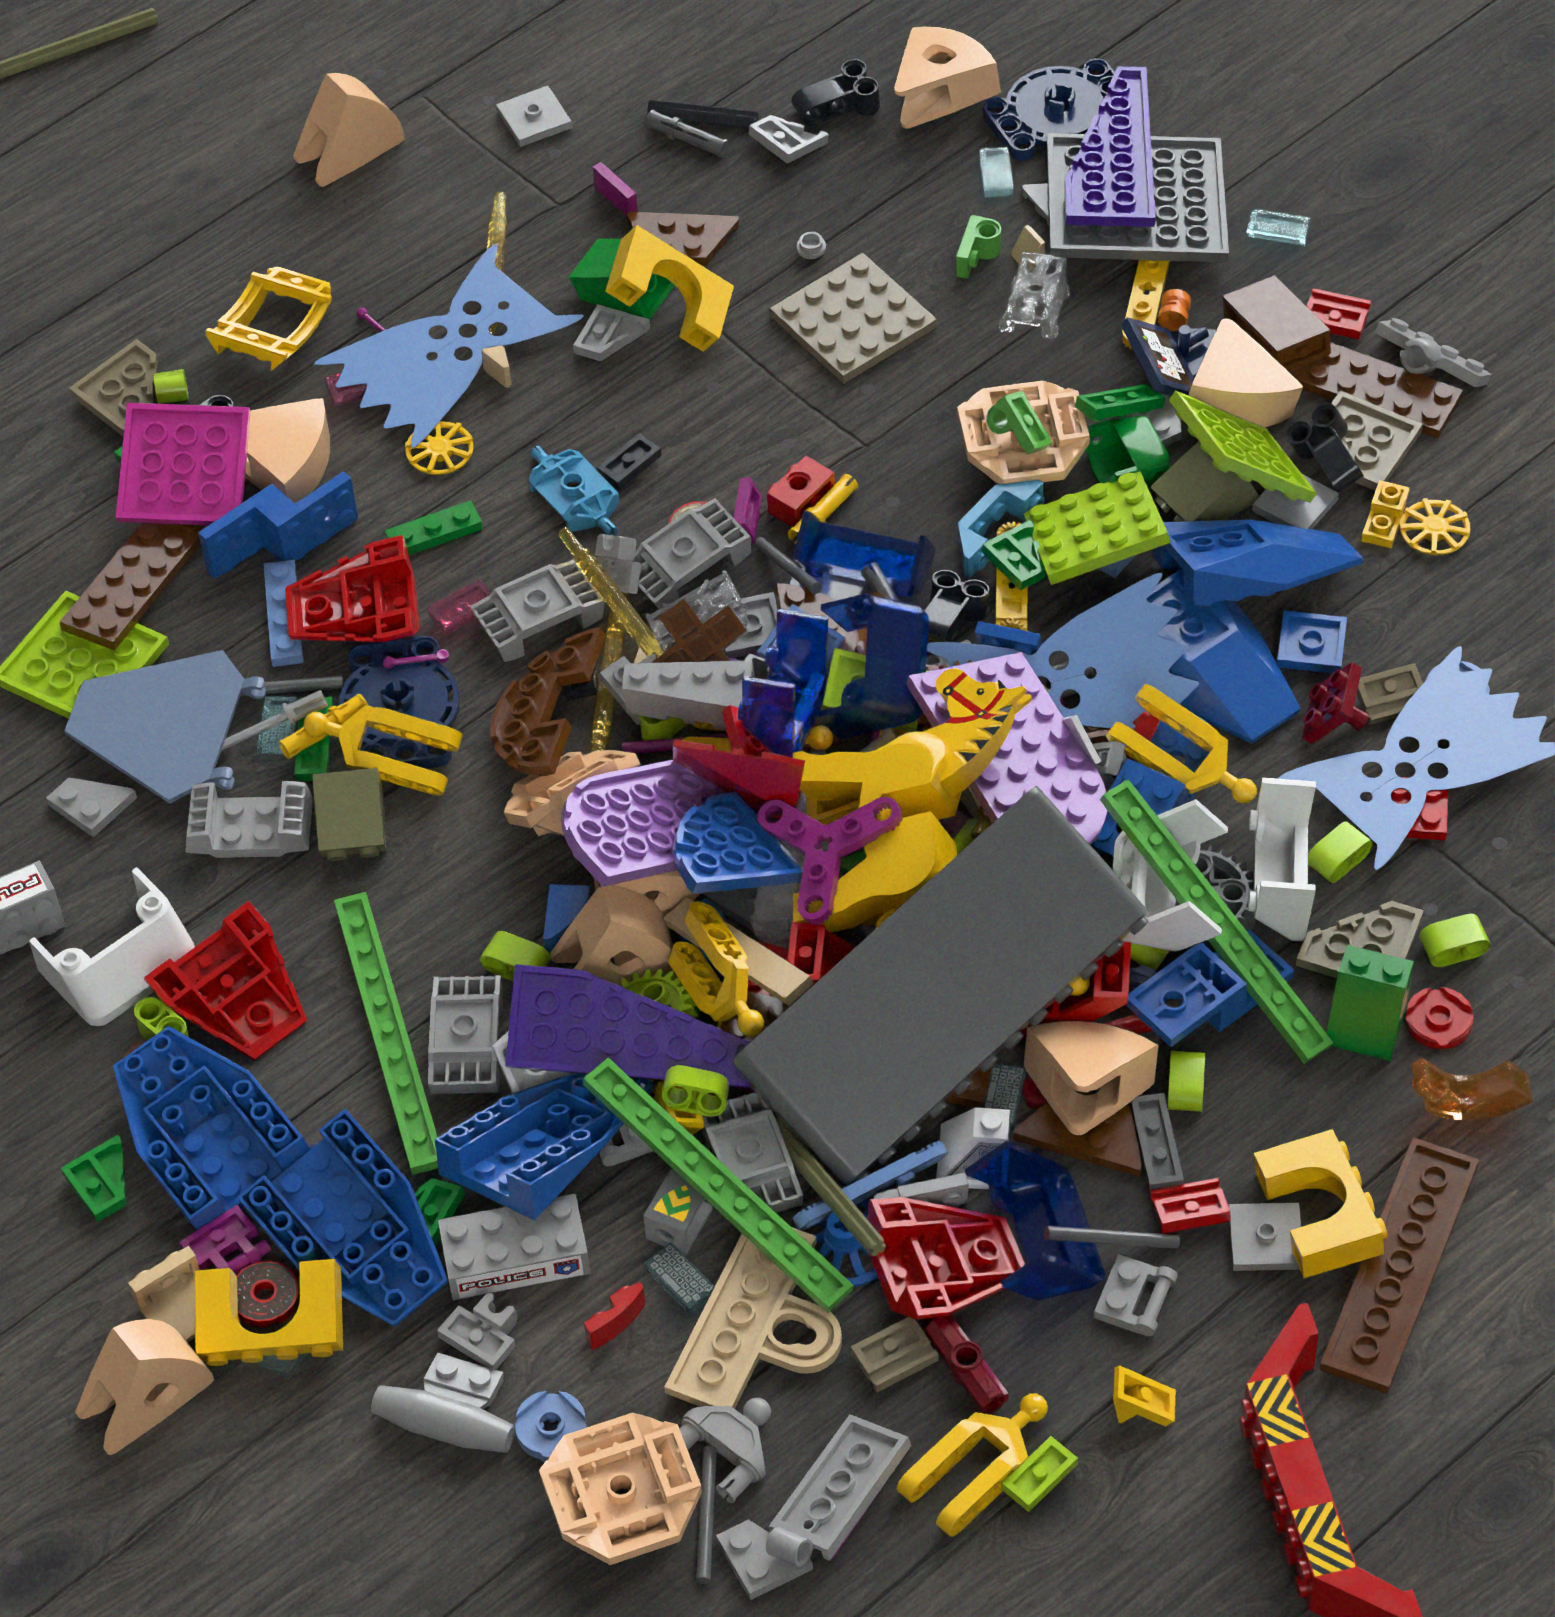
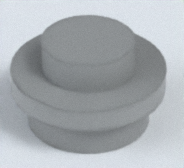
M816 232L802 234L797 242L798 254L806 259L819 258L826 251L824 239Z

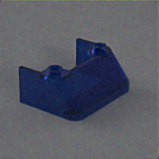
M804 510L793 560L800 567L805 568V572L813 577L823 578V573L862 582H866L860 574L862 569L868 565L872 571L871 563H878L891 587L896 589L895 593L913 598L914 593H921L934 560L936 548L926 536L920 535L918 543L819 522L810 511Z
M860 594L821 604L820 610L846 632L868 627L865 677L851 681L844 688L841 696V706L813 712V718L822 726L828 727L832 734L839 739L906 725L916 721L923 711L906 684L909 675L926 672L928 614L916 604L870 594Z
M778 608L776 640L773 647L767 648L765 654V666H769V675L766 680L747 676L743 677L742 700L738 708V720H742L743 727L773 754L793 758L794 752L802 750L822 706L828 670V616Z
M1005 1141L965 1169L967 1176L988 1184L990 1200L997 1209L1004 1210L1013 1215L1028 1260L1027 1264L1001 1281L1003 1288L1039 1301L1093 1288L1105 1280V1270L1095 1243L1045 1240L1044 1230L1046 1226L1090 1229L1075 1182L1065 1167Z

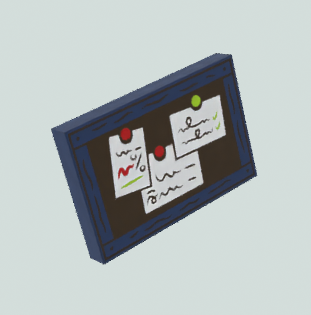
M1127 317L1121 323V327L1154 391L1172 396L1176 390L1189 395L1194 377L1169 329Z

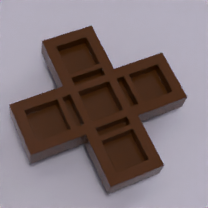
M683 599L658 617L677 643L652 661V663L730 661L723 650L745 635L748 630L729 605L705 623H702L688 602Z

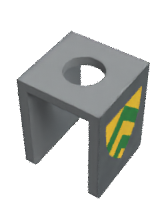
M674 1169L669 1171L643 1215L647 1240L664 1247L671 1245L674 1251L687 1255L713 1208L711 1204L704 1202L705 1198Z

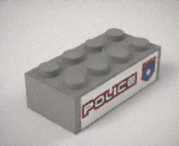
M40 860L0 877V955L12 949L23 947L33 937L38 939L66 927L55 889Z
M576 1194L556 1197L535 1221L508 1207L438 1220L453 1301L591 1274Z

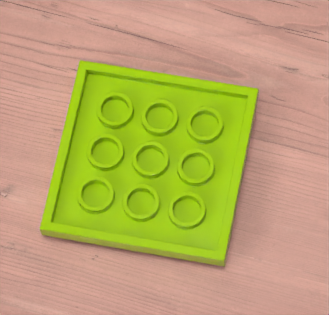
M1175 390L1169 401L1176 409V416L1188 425V432L1201 442L1200 448L1213 458L1212 464L1224 473H1228L1230 470L1247 482L1257 481L1271 492H1274L1275 489L1279 490L1293 501L1301 499L1311 503L1317 494L1267 428Z
M1140 471L1123 474L1119 477L1118 481L1113 483H1098L1087 490L1064 495L1059 500L1036 505L1031 510L1023 513L1026 521L1031 520L1033 522L1034 530L1032 536L1034 541L1039 542L1038 552L1051 585L1171 543L1166 527Z
M65 591L0 666V687L69 719L83 681L152 666L168 647V637L137 623L116 650H112L61 630L60 620L79 599V596Z

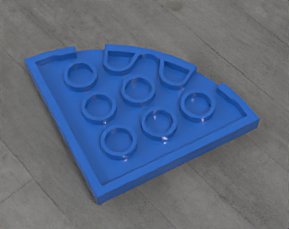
M737 792L723 793L707 798L705 804L699 807H691L680 821L673 841V855L678 872L692 894L800 883L802 880V867L776 837L768 834L758 822V816Z

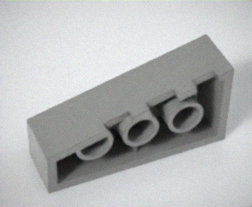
M752 660L624 664L622 690L626 711L629 714L667 720L669 717L681 718L683 723L693 725L697 721L713 724L714 728L726 730L722 711L730 704L754 714L756 680Z

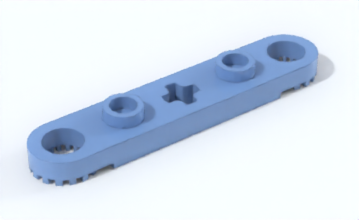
M942 1141L933 1142L931 1145H927V1150L922 1148L921 1151L914 1152L843 1188L842 1191L856 1206V1204L895 1184L899 1187L911 1183L916 1179L915 1174L936 1164L948 1155V1151ZM819 1201L812 1204V1206H808V1211L803 1209L802 1212H798L793 1217V1221L798 1230L804 1231L827 1220L833 1211L824 1201Z

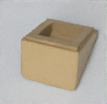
M1027 225L1023 228L1012 249L1011 255L1025 271H1030L1044 264L1045 241Z
M501 345L482 349L484 370L504 387H510L512 385L510 368L505 348Z

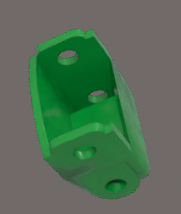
M1148 417L1115 418L1089 425L1090 440L1085 452L1088 453L1089 464L1098 483H1113L1118 481L1119 477L1123 474L1140 471L1148 489H1151L1150 487L1171 468L1169 454ZM1100 436L1098 440L1092 441L1095 437Z

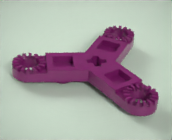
M880 797L825 826L781 800H771L760 808L758 822L768 834L773 835L781 842L805 855L797 907L799 914L806 922L812 925H819V923L823 924L826 919L828 921L829 916L833 913L834 896L837 892L842 857L878 839V836L890 832L889 830L892 829L893 831L894 827L899 826V822L902 821L901 816L903 815L894 799ZM883 808L892 809V814L888 819L884 821L876 819L878 817L877 814L880 813V810L883 811ZM773 811L783 812L782 818L778 822H767ZM827 841L829 849L823 852L821 843ZM812 901H823V906L818 912L808 913L807 908L810 907L809 904L811 905Z

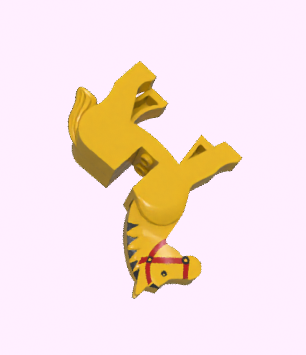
M948 669L936 679L935 683L936 690L946 702L950 713V719L946 723L923 732L904 734L871 752H834L826 755H812L803 751L793 753V758L805 760L800 790L806 796V815L826 826L880 797L894 799L903 815L901 816L902 821L899 822V826L894 827L893 831L891 829L889 830L890 832L878 836V839L863 846L867 858L838 880L837 892L834 896L833 913L829 916L828 921L826 919L823 923L826 925V930L832 933L854 928L857 925L869 926L874 924L878 928L957 856L956 843L938 820L956 815L961 792L974 782L991 763L1007 738L1015 715L1032 701V696L1025 694L1027 689L1024 686L1007 689L1000 680L982 683L974 680L960 669ZM883 808V811L880 810V813L877 814L878 817L876 819L878 821L888 819L892 814V809ZM799 892L793 893V922L808 923L798 912ZM812 901V904H809L810 907L807 908L808 913L818 912L823 906V901Z

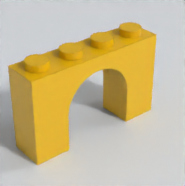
M636 225L620 241L605 292L631 306L646 293L651 274L667 278L679 289L686 305V314L679 337L704 352L720 338L734 286Z
M1333 1129L1254 1153L1255 1175L1267 1200L1304 1189H1322L1335 1194L1344 1203L1343 1207L1332 1217L1290 1230L1291 1251L1303 1278L1384 1254L1383 1239L1388 1237L1382 1218L1376 1219L1373 1213L1375 1212V1207L1370 1193H1364L1361 1188L1362 1180L1357 1167H1351L1348 1162L1350 1157L1345 1142L1338 1141Z
M335 1259L299 1262L300 1302L298 1310L285 1327L268 1334L253 1333L241 1326L238 1317L237 1276L230 1268L195 1271L196 1354L207 1365L222 1366L228 1364V1360L241 1359L245 1363H258L263 1361V1357L276 1356L279 1360H293L298 1358V1354L312 1353L314 1357H328L333 1355V1351L343 1350L341 1267Z

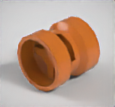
M1171 289L1164 292L1161 299V309L1158 314V323L1161 327L1168 328L1169 331H1179L1180 326L1187 325L1191 298L1185 291Z

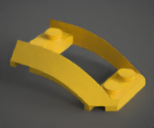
M281 267L269 268L265 275L253 272L240 298L218 320L217 327L206 330V337L218 355L226 348H230L233 352H243L255 356L262 361H271L272 371L298 350L319 325L332 300L330 283ZM269 291H273L279 296H289L298 299L304 304H313L304 320L287 339L248 327L262 306Z

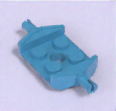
M536 446V449L533 448L530 455L539 465L530 474L528 479L529 490L531 492L536 490L566 521V528L569 532L600 527L606 535L613 534L615 536L618 533V528L608 518L620 503L619 493L579 451L567 449L556 455L551 454L548 456L540 446ZM569 482L580 483L577 487L566 486Z

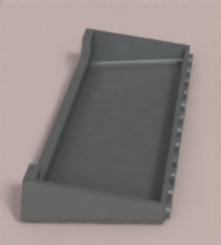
M1035 786L751 1041L733 1060L735 1071L845 1188L870 1175L869 1170L878 1162L882 1166L886 1164L897 1153L894 1147L903 1139L907 1142L911 1141L923 1129L919 1124L928 1116L934 1119L948 1106L945 1101L954 1092L958 1096L965 1092L973 1083L970 1078L978 1070H981L983 1073L989 1070L998 1061L995 1055L1005 1046L1008 1050L1014 1047L1023 1038L1024 1035L1021 1031L1030 1023L1034 1027L1038 1025L1049 1014L1046 1010L1048 1006L1055 1000L1059 1004L1063 1002L1074 991L1071 985L1080 977L1084 981L1087 980L1099 968L1096 964L1097 961L1105 954L1110 958L1124 945L1121 940L1129 932L1136 935L1149 922L1146 919L1149 911L1038 786Z

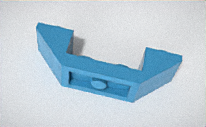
M1031 480L996 484L958 522V545L965 577L970 579L977 570H982L989 560L982 553L983 543L988 541V539L983 537L987 528L995 520H1000L1005 511L1026 521L1023 513L1031 510L1036 505L1044 504V482Z

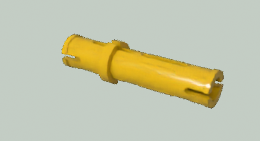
M844 474L813 508L809 507L804 511L803 518L788 531L790 540L792 541L800 533L799 538L794 543L802 546L815 531L821 530L826 524L825 520L858 489L857 481L854 479L846 486L852 476Z
M357 694L342 705L330 707L324 715L328 718L329 722L342 725L368 704L361 694ZM302 727L290 736L278 741V744L287 759H291L302 750L325 738L328 734L312 737Z

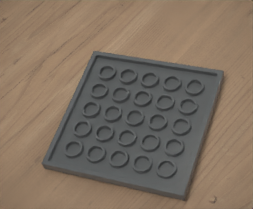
M1047 133L1050 257L1228 262L1229 245L1221 138L1151 136L1155 227L1066 225L1064 182L1067 172L1072 167L1073 159L1081 148L1085 134Z

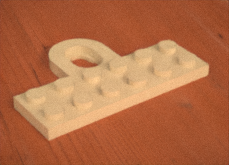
M793 1228L815 1248L817 1244L816 1236ZM741 1234L664 1386L665 1393L700 1407L731 1406L735 1409L759 1359L793 1372L805 1374L821 1371L831 1365L838 1357L842 1346L840 1324L831 1312L827 1313L819 1305L791 1295L796 1283L748 1238ZM795 1320L806 1324L807 1328L814 1330L817 1336L811 1344L796 1343L787 1345L777 1341L773 1336V1332L781 1322Z

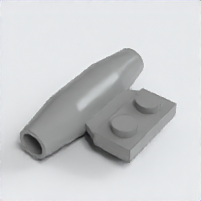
M441 1353L436 1354L424 1377V1390L380 1385L373 1396L371 1404L372 1413L409 1432L462 1448L507 1453L515 1435V1425L483 1410L486 1407H490L504 1381L503 1372Z

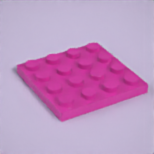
M127 403L116 509L117 521L210 525L242 504L251 415L250 408Z

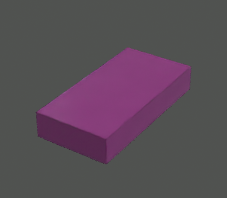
M600 162L593 166L594 187L626 216L627 212H638L636 192L603 163Z
M750 477L740 478L734 519L751 536V544H753L756 538L762 495Z

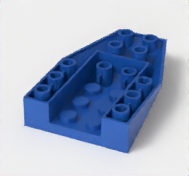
M1257 520L1163 522L1171 543L1152 549V557L1163 569H1183L1184 594L1194 605L1210 606L1214 602L1224 600L1240 601L1244 597L1254 595L1270 596L1274 592L1284 591L1363 563V557L1340 534Z
M1180 569L1156 585L1147 597V601L1177 609V613L1159 631L1158 636L1188 646V649L1168 671L1173 675L1199 682V686L1180 703L1181 706L1206 722L1250 744L1255 743L1300 713L1301 708L1261 633L1235 601H1218L1210 606L1194 605L1184 594L1183 569Z
M169 1026L113 1065L136 1152L195 1231L236 1205L243 1210L244 1208L237 1196L263 1175L270 1182L273 1181L310 1150L303 1136L250 1071Z
M571 1073L503 1097L495 1104L476 1113L470 1119L449 1129L448 1132L436 1138L435 1147L439 1174L535 1221L609 1142L624 1123L583 1085V1078L588 1074ZM631 1078L648 1095L655 1089L654 1082ZM592 1100H596L595 1105L591 1103Z
M344 1109L318 1130L323 1140L273 1181L270 1182L263 1175L237 1198L247 1213L298 1270L299 1262L335 1259L341 1267L342 1298L395 1327L449 1281L410 1182L352 1115Z

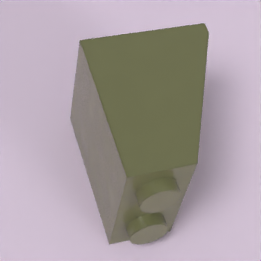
M1200 441L1150 487L1157 496L1153 501L1165 513L1171 510L1176 515L1173 518L1174 522L1228 520L1253 505L1260 496L1250 482L1241 479L1236 473L1230 470L1228 473H1224L1212 464L1213 458L1200 448Z
M378 769L313 774L318 849L321 857H327L328 861H341L347 859V855L360 854L362 858L379 856L380 851H387L383 782Z

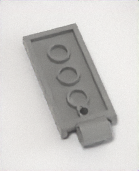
M849 1414L769 1525L770 1534L766 1541V1552L768 1555L797 1567H802L808 1562L812 1551L818 1549L822 1551L823 1558L830 1561L912 1446L909 1438Z

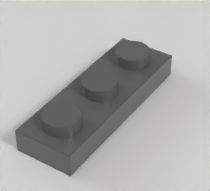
M1164 1093L1138 1096L1130 1102L1149 1192L1154 1189L1184 1184Z

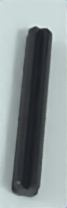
M650 100L647 108V113L655 110L670 118L678 117L682 121L749 128L751 124L760 119L759 112L658 100Z

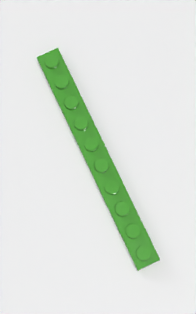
M1129 779L1104 793L1100 798L1101 803L1180 904L1190 901L1222 929L1221 935L1208 939V941L1228 967L1247 983L1249 994L1300 1060L1305 1064L1327 1050L1333 1044V1041Z
M363 892L334 900L335 908L411 1173L415 1175L437 1169L438 1161L435 1147V1139L438 1138L367 894Z
M607 1058L583 1078V1085L827 1313L853 1291L854 1285L610 1058Z

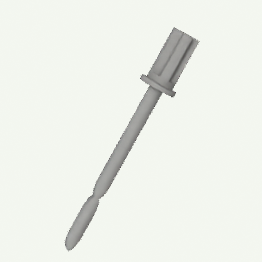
M319 690L288 705L286 702L282 703L284 712L226 738L221 751L287 720H290L292 726H295L296 721L306 717L308 714L328 707L323 693Z

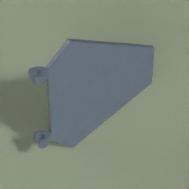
M220 650L85 680L82 683L64 731L67 736L168 803H172L191 793L192 785L215 783V786L230 790L235 782V779L232 777L233 770L230 767H215L241 693L254 699H262L266 693V688L263 687L264 679L257 676L244 679L224 651Z

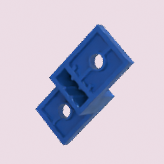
M343 471L297 503H293L277 487L270 484L198 532L207 573L216 579L223 573L230 571L247 557L254 555L262 547L266 548L279 561H296L301 559L306 553L325 543L331 536L350 526L358 519L351 477Z
M1162 721L1150 740L1151 743L1172 757L1182 756L1185 759L1184 765L1194 773L1210 753ZM1128 758L1110 788L1111 790L1129 779L1156 815L1193 801L1197 792L1188 794L1185 784ZM1108 811L1101 832L1091 846L1096 852L1114 859V846L1119 836L1117 832L1119 825Z
M1250 929L1246 930L1286 982L1294 977V969ZM1200 942L1128 994V1003L1125 1005L1172 1047L1206 1021L1218 1032H1221L1256 1006L1257 1003L1247 991V983L1228 967L1217 951L1213 953ZM1168 999H1178L1182 1005L1177 1008H1171L1165 1005L1164 1002Z

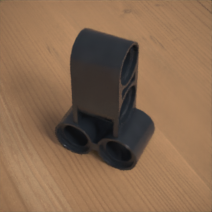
M851 59L843 63L841 74L798 90L793 95L791 103L802 121L810 126L854 110L858 114L869 116L875 114L880 108L879 84L874 78L867 77V67L863 61Z
M1323 403L1314 409L1312 421L1309 423L1304 420L1293 422L1286 430V439L1300 458L1311 459L1315 457L1339 493L1362 478L1364 474L1341 440L1348 431L1347 422L1333 404Z
M940 570L934 573L931 584L930 604L917 623L915 639L927 644L952 642L966 620L972 622L983 620L987 614L989 586L985 582L976 579L961 582L959 575L950 570Z

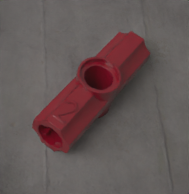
M952 1315L934 1318L925 1328V1334L951 1369L953 1380L964 1387L983 1414H991L999 1410L1009 1400V1393L983 1359L980 1346L969 1340ZM971 1362L973 1364L969 1366H964L960 1363Z

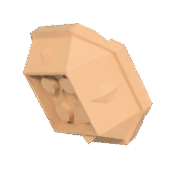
M1046 381L981 389L967 402H963L957 407V416L968 461L998 484L1040 480L1042 482L1064 480L1088 447L1090 440L1084 413L1075 408L1076 398L1079 396L1078 390L1064 389ZM1019 391H1023L1053 442L1046 449L1029 455L1020 446L1013 431L996 434L990 430L986 422L988 410L998 400Z
M602 750L582 755L581 752H568L561 756L555 774L548 776L528 775L514 783L511 791L513 796L508 800L504 814L509 824L528 828L533 827L538 836L547 833L564 836L561 825V813L568 796L574 791L577 784L595 775L634 768L641 764L636 754L630 752Z
M630 1413L564 1435L553 1450L548 1461L546 1460L539 1470L540 1478L562 1539L609 1565L680 1542L702 1493L700 1481L678 1424L667 1421L661 1422L636 1413ZM619 1489L630 1490L626 1494L622 1495L614 1493Z

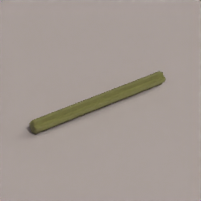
M150 8L0 61V79L158 23L157 13L154 8Z
M775 1118L793 1165L869 1255L876 1256L879 1252H884L886 1245L883 1243L884 1239L796 1135L780 1118Z

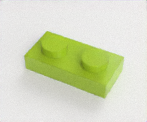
M1050 1436L1002 1482V1490L1025 1510L1030 1512L1078 1465V1457Z

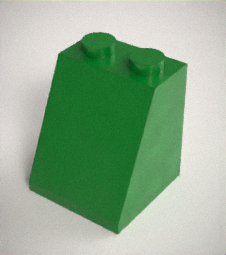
M597 239L569 276L580 299L596 306L598 304L651 319L675 285L661 275L651 274L646 293L631 306L626 305L605 292L621 239Z
M1351 945L1346 946L1338 971L1326 1032L1333 1041L1331 1046L1391 1061L1407 1009L1414 961Z

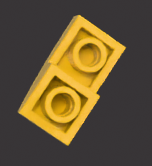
M1379 480L1371 502V511L1362 533V542L1392 549L1410 487Z

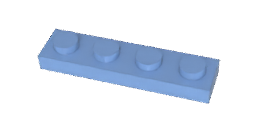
M295 560L264 563L272 666L304 663L302 640H291L288 633L285 587L297 582Z

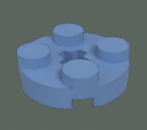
M542 1391L531 1395L520 1405L516 1414L515 1430L519 1445L527 1454L540 1459L544 1463L546 1460L548 1461L553 1450L564 1435L587 1428L585 1412L581 1403L572 1395L559 1391V1394H547V1391ZM546 1420L551 1423L556 1420L559 1421L557 1429L554 1431H545L544 1422Z

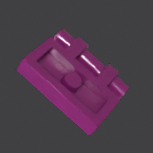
M238 1205L179 1242L181 1250L187 1246L190 1247L196 1255L200 1270H205L212 1265L214 1269L230 1268L234 1274L248 1265L261 1262V1257L271 1251L270 1246L264 1239L255 1245L250 1243V1240L258 1235L257 1229ZM238 1248L241 1252L240 1255L229 1262L223 1259V1257Z

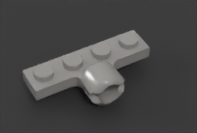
M1392 318V320L1378 323L1374 333L1405 349L1400 351V359L1403 367L1409 373L1423 374L1439 368L1474 387L1488 384L1492 374L1483 369L1484 365L1473 359L1465 360L1458 356L1459 352L1456 349L1447 345L1439 346L1432 336L1419 331L1415 333L1408 329L1409 325L1400 319Z

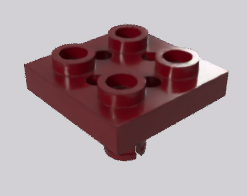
M1351 662L1341 670L1337 669L1322 683H1317L1313 686L1309 693L1310 703L1308 712L1303 719L1305 726L1302 739L1313 744L1344 722L1352 726L1356 731H1359L1360 728L1362 729L1366 725L1369 714L1354 706L1362 667Z

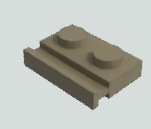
M1415 663L1360 678L1357 696L1363 711L1369 714L1368 725L1397 718L1405 704L1422 686L1423 682Z
M907 1317L851 1346L852 1356L867 1379L872 1382L876 1392L938 1361L937 1351L932 1348L929 1339L917 1321L911 1317Z

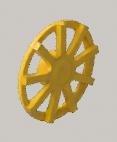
M444 421L439 422L434 427L436 429V436L432 437L428 434L425 438L428 442H421L414 447L426 450L413 457L411 454V449H414L411 447L413 433L405 443L406 456L410 464L417 470L431 475L448 474L460 469L469 461L474 449L472 435L458 422L456 424ZM441 428L451 429L445 436H441ZM457 432L461 433L464 436L462 438L450 440ZM467 443L468 452L453 446ZM452 454H455L464 459L454 466L450 457ZM429 455L431 460L427 469L417 464L418 461ZM436 461H445L448 469L434 470Z
M1424 498L1421 502L1404 510L1400 520V532L1405 542L1413 549L1428 555H1445L1458 550L1466 543L1470 535V522L1467 518V513L1451 504L1450 500L1441 501ZM1431 507L1442 508L1439 514L1435 515ZM1425 508L1428 517L1416 512V510ZM1447 510H1450L1456 514L1448 518H1443ZM1411 516L1422 523L1406 524V521ZM1462 520L1464 528L1449 524ZM1408 530H1422L1412 540L1406 534ZM1447 532L1461 534L1463 538L1457 544ZM1426 538L1431 541V550L1419 547L1417 544ZM1444 539L1451 547L1445 550H1437V541Z

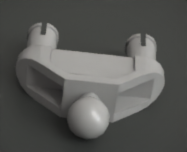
M762 1398L748 1400L743 1408V1415L731 1406H704L689 1410L682 1418V1426L679 1429L687 1450L697 1441H703L709 1446L716 1447L719 1454L736 1466L716 1486L717 1492L723 1499L729 1495L727 1498L729 1503H734L736 1498L751 1482L756 1483L766 1476L758 1426H762L769 1420L771 1408L767 1401Z

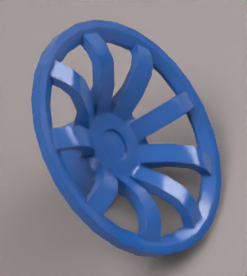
M866 1199L856 1205L866 1208L863 1215L868 1220V1203L870 1201ZM834 1212L829 1215L827 1220L818 1224L824 1230L812 1235L816 1236L817 1243L824 1242V1244L817 1252L826 1258L833 1251L832 1266L839 1272L843 1256L848 1254L857 1277L846 1279L854 1285L853 1287L862 1286L878 1278L875 1269L868 1273L865 1272L857 1250L860 1249L867 1256L869 1254Z

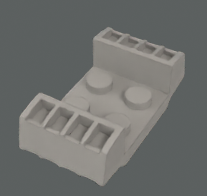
M716 498L699 508H691L639 545L637 551H635L634 561H631L641 563L638 587L664 614L680 602L677 589L720 559L726 557L734 567L743 561L751 553V536L747 534Z
M574 559L559 565L549 564L495 588L489 596L471 605L470 608L477 622L504 662L525 655L523 639L575 616L583 629L603 618L605 600L578 564V561Z
M282 781L281 797L218 798L215 783L192 785L185 852L210 854L216 858L281 857L288 852L309 850L313 796L306 783L296 781Z
M501 975L486 977H434L428 1048V1087L431 1095L499 1093L500 1073L498 1061L491 1046L498 1041L499 1016H502L503 1010Z
M756 1093L729 1099L724 1112L718 1116L708 1117L702 1115L704 1127L701 1129L707 1149L711 1148L714 1156L775 1213L803 1205V1193L772 1109Z

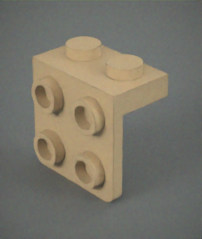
M189 1246L181 1251L171 1253L163 1262L150 1270L140 1272L132 1281L128 1282L134 1303L145 1319L158 1320L169 1324L181 1334L187 1343L195 1338V1271L200 1270L196 1255Z

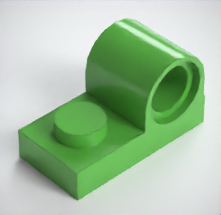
M970 216L956 256V277L968 279L972 267H977L979 258L992 259L1000 254V223L981 216Z
M1023 391L1002 397L987 412L986 422L990 430L996 434L1013 431L1018 443L1027 455L1044 450L1053 443Z

